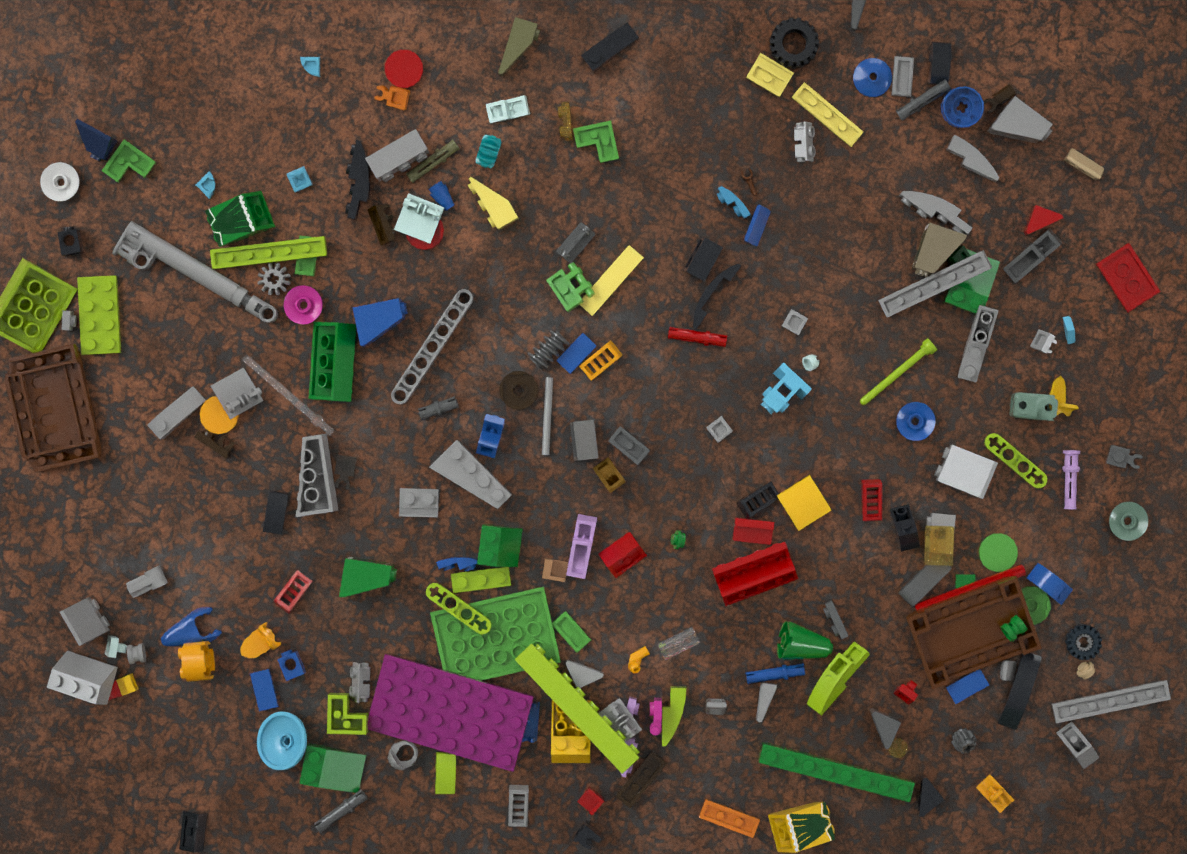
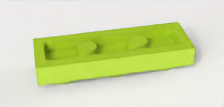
M509 567L451 573L453 593L511 586Z

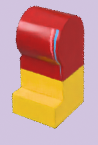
M133 673L113 682L109 700L138 690Z

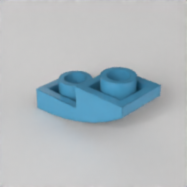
M723 186L718 188L719 193H717V196L722 204L726 203L728 206L734 203L733 209L738 217L742 216L743 219L751 215L743 202L735 194Z

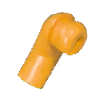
M646 646L635 651L629 657L628 669L634 674L640 672L641 659L650 655Z

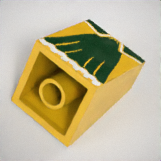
M813 802L768 814L777 852L796 853L835 840V830L830 822V811L825 802Z

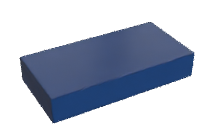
M582 333L556 361L571 374L597 346Z
M270 669L250 673L259 711L278 707Z
M981 669L949 684L946 686V689L954 703L957 704L989 686V683Z

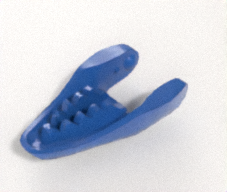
M212 607L197 608L163 634L161 637L162 644L164 646H183L184 643L212 642L222 634L221 630L216 629L212 634L209 633L207 636H201L195 624V618L200 615L203 616V614L209 615L213 610Z

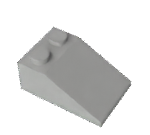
M91 597L60 611L79 646L109 631L108 626L110 624L107 618L101 616L98 611L100 607L95 599L92 600Z

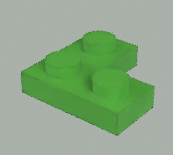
M611 121L573 129L577 148L596 144L600 163L619 159Z
M124 139L102 171L119 183L129 167L146 178L157 162Z

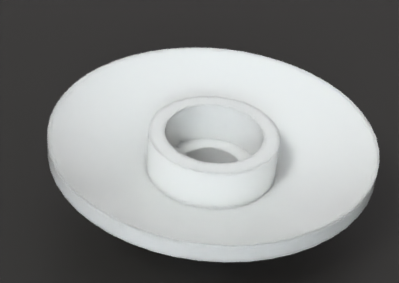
M62 162L53 163L41 175L40 184L42 191L52 200L66 201L72 198L79 188L78 173L69 164ZM60 179H63L65 182L63 186L58 185Z

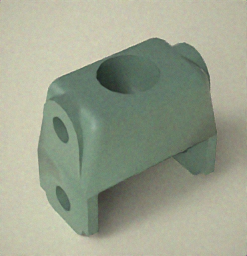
M1016 392L1011 395L1009 415L1013 418L1054 421V418L1057 416L1058 400L1055 399V395Z

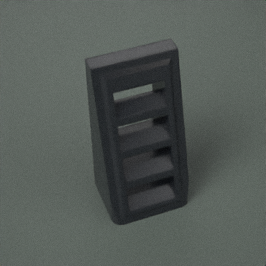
M772 481L736 503L744 517L748 519L779 500L777 497L779 493ZM766 489H768V491L772 495V499H770L767 493L765 492ZM759 493H761V495L765 499V503H763V501L761 500L760 496L758 495ZM753 497L758 503L759 507H756V505L754 504L752 500Z

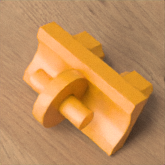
M990 774L976 786L999 813L1014 801Z

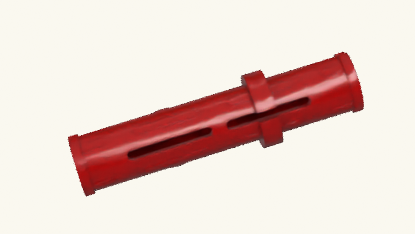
M669 327L668 339L704 344V346L716 345L726 347L727 335L710 333L707 330L706 332Z

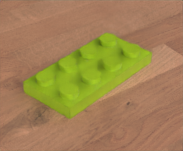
M117 276L77 277L81 355L121 353Z

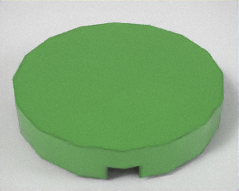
M994 533L987 536L979 547L980 561L987 569L995 572L1010 569L1018 556L1014 540L1002 533Z
M1026 586L1021 590L1033 624L1036 625L1048 617L1051 609L1050 599L1040 588Z

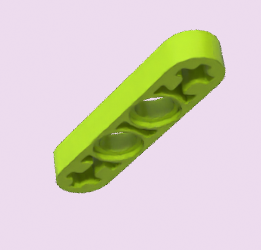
M991 433L985 437V447L1031 486L1042 488L1046 485V474L1000 435ZM996 437V442L1000 446L1003 443L1006 445L1001 448L999 454L996 452L999 448L994 445L992 447L989 446V438L994 439ZM1011 449L1014 456L1011 460L1004 459V450ZM1022 461L1027 462L1029 466L1028 470L1024 473L1018 470V464ZM1033 468L1035 469L1032 472L1036 476L1042 475L1041 480L1043 482L1041 484H1034L1035 479L1032 476H1029V479L1026 477Z
M432 583L427 587L426 595L430 600L475 632L486 634L490 631L491 621L489 618L439 583ZM431 587H438V592L442 595L444 591L447 593L442 603L438 601L441 598L438 595L431 596ZM452 597L456 600L454 608L446 606L445 601L447 598ZM463 609H470L472 611L470 619L465 620L462 618L461 612ZM476 614L480 616L477 618L478 621L483 622L485 620L487 622V629L479 630V624L474 622V625L470 624Z

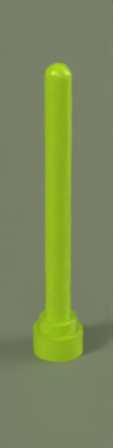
M928 338L924 340L920 350L860 399V403L866 405L923 356L932 355L938 349Z

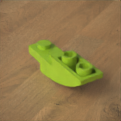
M855 641L843 654L839 652L818 680L808 699L807 705L822 716L847 687L845 685L846 681L869 657V652Z

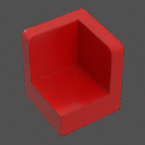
M589 786L577 802L588 810L592 816L602 805L605 798Z

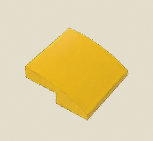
M810 475L777 495L798 531L832 511Z

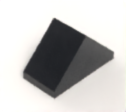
M921 776L917 811L919 817L925 816L944 801L943 797L926 776Z

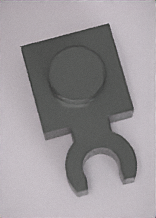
M1110 445L1106 464L1126 468L1128 463L1130 467L1139 469L1140 466L1135 465L1133 461L1135 458L1142 459L1143 456L1139 454L1130 456V449Z

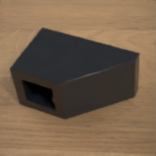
M909 504L890 508L901 552L919 548L918 531Z

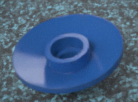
M869 58L857 65L853 74V82L861 94L868 97H877L889 89L892 82V73L884 61ZM870 74H876V80H871Z
M911 402L904 405L898 412L896 425L901 435L912 441L923 440L934 430L935 415L926 404ZM913 418H917L919 420V423L917 425L912 424Z

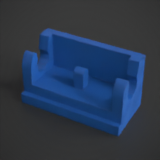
M540 702L532 703L522 742L530 741L534 743L537 741Z

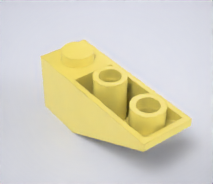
M472 177L469 178L471 183L468 186L473 195L477 193L481 200L477 202L483 211H488L490 217L487 219L492 228L497 227L500 230L519 219L507 199Z

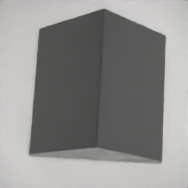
M871 708L869 710L885 749H889L901 722L897 718Z

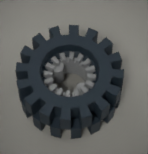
M1081 624L1069 630L1070 632L1066 635L1065 643L1067 650L1072 656L1080 660H1090V658H1094L1096 654H1099V650L1102 648V638L1095 628ZM1087 637V647H1080V638Z

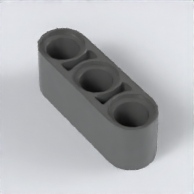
M937 554L898 594L913 607L952 567Z

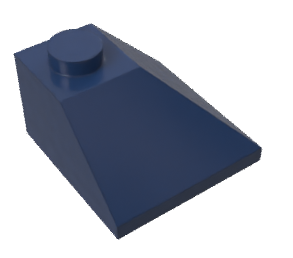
M77 119L75 123L86 150L91 152L90 157L99 162L101 159L107 161L118 141Z

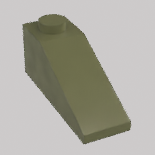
M515 17L498 72L500 76H504L533 45L534 40H538L540 34L538 24Z

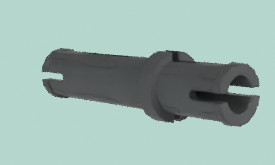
M944 79L919 97L910 99L909 103L896 110V112L903 121L915 112L919 113L920 109L952 89L946 79Z
M360 789L350 798H345L343 803L314 823L316 829L322 833L349 812H354L356 807L368 800L365 792Z

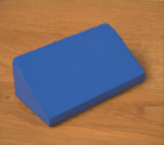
M757 205L744 242L758 246L771 213L769 209L762 205Z

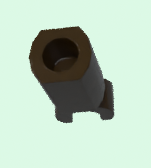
M1010 84L996 92L992 99L984 100V105L986 103L992 105V108L987 112L988 114L994 112L997 105H1003L1016 95Z

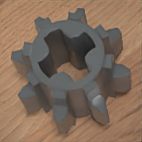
M961 728L954 732L951 743L958 752L962 754L970 753V751L975 749L977 739L971 730Z

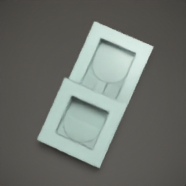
M525 95L486 104L490 123L530 115Z

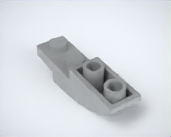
M902 191L899 195L902 198L900 200L908 207L914 206L918 209L916 213L925 219L927 217L932 218L936 213L938 214L937 219L944 224L950 223L954 226L952 229L956 232L968 235L972 230L971 226L957 217L961 209L944 199L915 191Z
M979 305L962 355L958 378L977 382L999 310Z

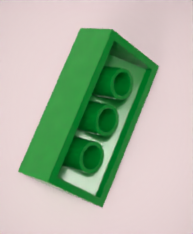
M313 322L308 399L351 402L356 324Z

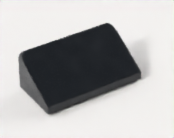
M183 811L179 850L193 853L203 852L207 821L206 813Z

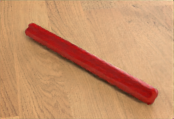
M1023 565L1015 566L919 602L915 605V609L917 611L1004 577H1022L1026 575Z

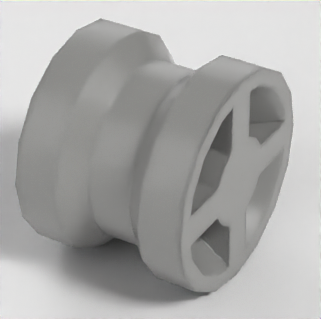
M143 643L138 644V646L127 645L129 664H134L137 661L141 663L146 662V651Z

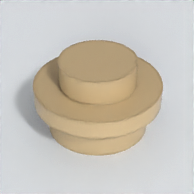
M1083 662L1077 668L1078 677L1088 679L1095 673L1092 662Z

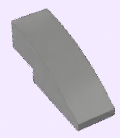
M954 135L946 151L963 158L960 166L993 182H997L999 176L989 161L967 141Z

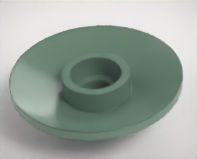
M1123 502L1118 504L1110 513L1109 526L1116 537L1126 541L1136 540L1145 533L1148 527V516L1144 508L1139 504ZM1126 517H1129L1131 519V522L1128 525L1124 523V519Z

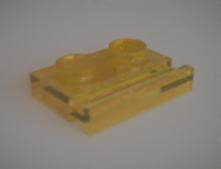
M925 525L924 565L953 566L954 526Z

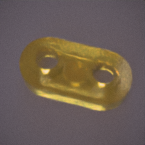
M569 101L561 102V106H558L559 118H563V126H560V136L564 137L565 141H570L573 138Z

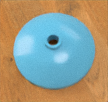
M289 712L271 714L264 720L258 732L257 749L260 758L268 767L275 770H287L298 764L307 746V734L302 721L296 715Z

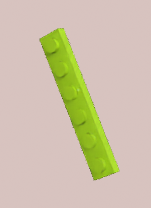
M321 236L210 250L212 269H222L327 256L326 238Z

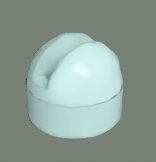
M807 355L802 359L803 366L807 371H812L818 367L819 360L816 359V355Z

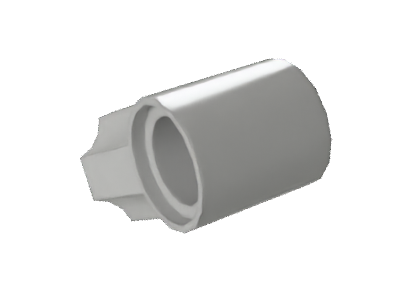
M159 565L145 572L144 575L126 583L131 596L135 598L151 589L155 590L167 584L168 581Z

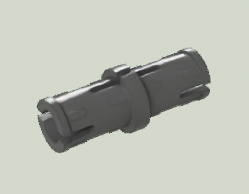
M454 396L440 402L438 400L434 401L433 404L418 408V411H420L421 419L424 420L435 415L441 416L444 412L459 408Z

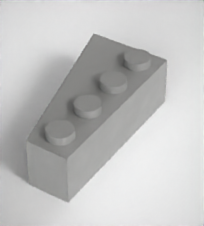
M327 434L303 437L296 517L338 511Z
M456 440L429 467L497 509L512 496L459 440Z

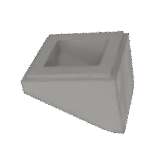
M1003 660L1001 662L1000 679L1005 681L1014 680L1016 661Z

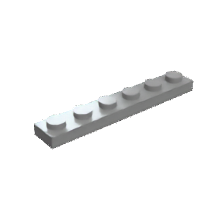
M983 250L878 301L886 317H890L991 269L992 266Z
M1167 680L1052 703L1055 723H1061L1170 700L1171 697Z

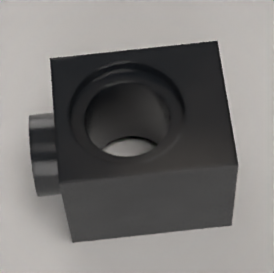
M70 226L62 228V232H57L62 256L84 253L80 230ZM72 235L75 238V242L72 246H68L66 239Z

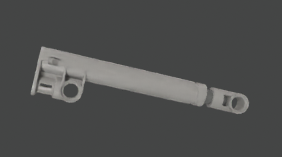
M133 221L126 227L112 252L114 256L117 254L127 259L128 263L141 270L149 269L157 258L227 301L232 302L237 307L244 306L247 312L264 322L272 323L278 318V311L275 307L255 295H248L249 291L240 287L237 283ZM140 256H145L147 259L144 266L138 264ZM266 309H272L273 317L271 319L264 317Z

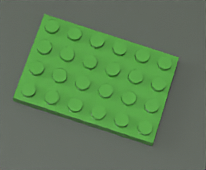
M544 586L468 603L490 619L491 629L486 634L475 632L444 609L430 612L442 668L445 671L480 681L525 671L515 659L531 643L535 646L539 644L546 652L544 656L548 660L552 658L556 663H561ZM463 609L461 612L462 618L465 620L470 619L472 611L470 609ZM476 614L470 624L474 625V622L479 624V630L487 629V622L485 620L483 622L478 621L477 618L480 616Z

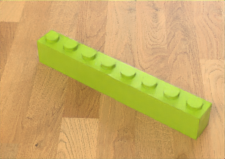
M531 643L515 661L610 762L624 774L640 758L637 755L640 751L633 744L629 746L624 741L626 736L619 729L615 731L611 727L613 724L606 715L602 717L597 712L599 708L594 702H587L584 698L586 694L579 687L575 689L570 684L573 680L565 672L561 674L557 670L559 665L552 658L548 660L544 656L546 652L539 644L535 646Z

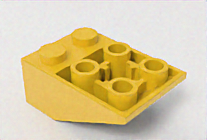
M552 700L551 762L590 763L591 740Z

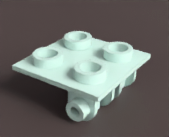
M408 193L394 230L430 244L444 207Z

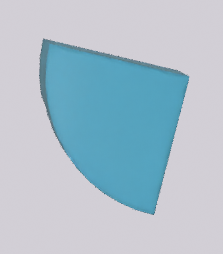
M300 57L303 68L310 75L320 77V57Z
M210 171L196 184L209 199L213 196L216 188L215 179Z
M1070 316L1063 317L1067 343H1075V328Z

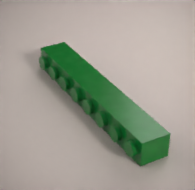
M762 742L758 757V763L907 802L911 800L915 785L912 780Z

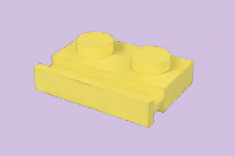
M760 53L746 78L775 96L780 97L794 72Z

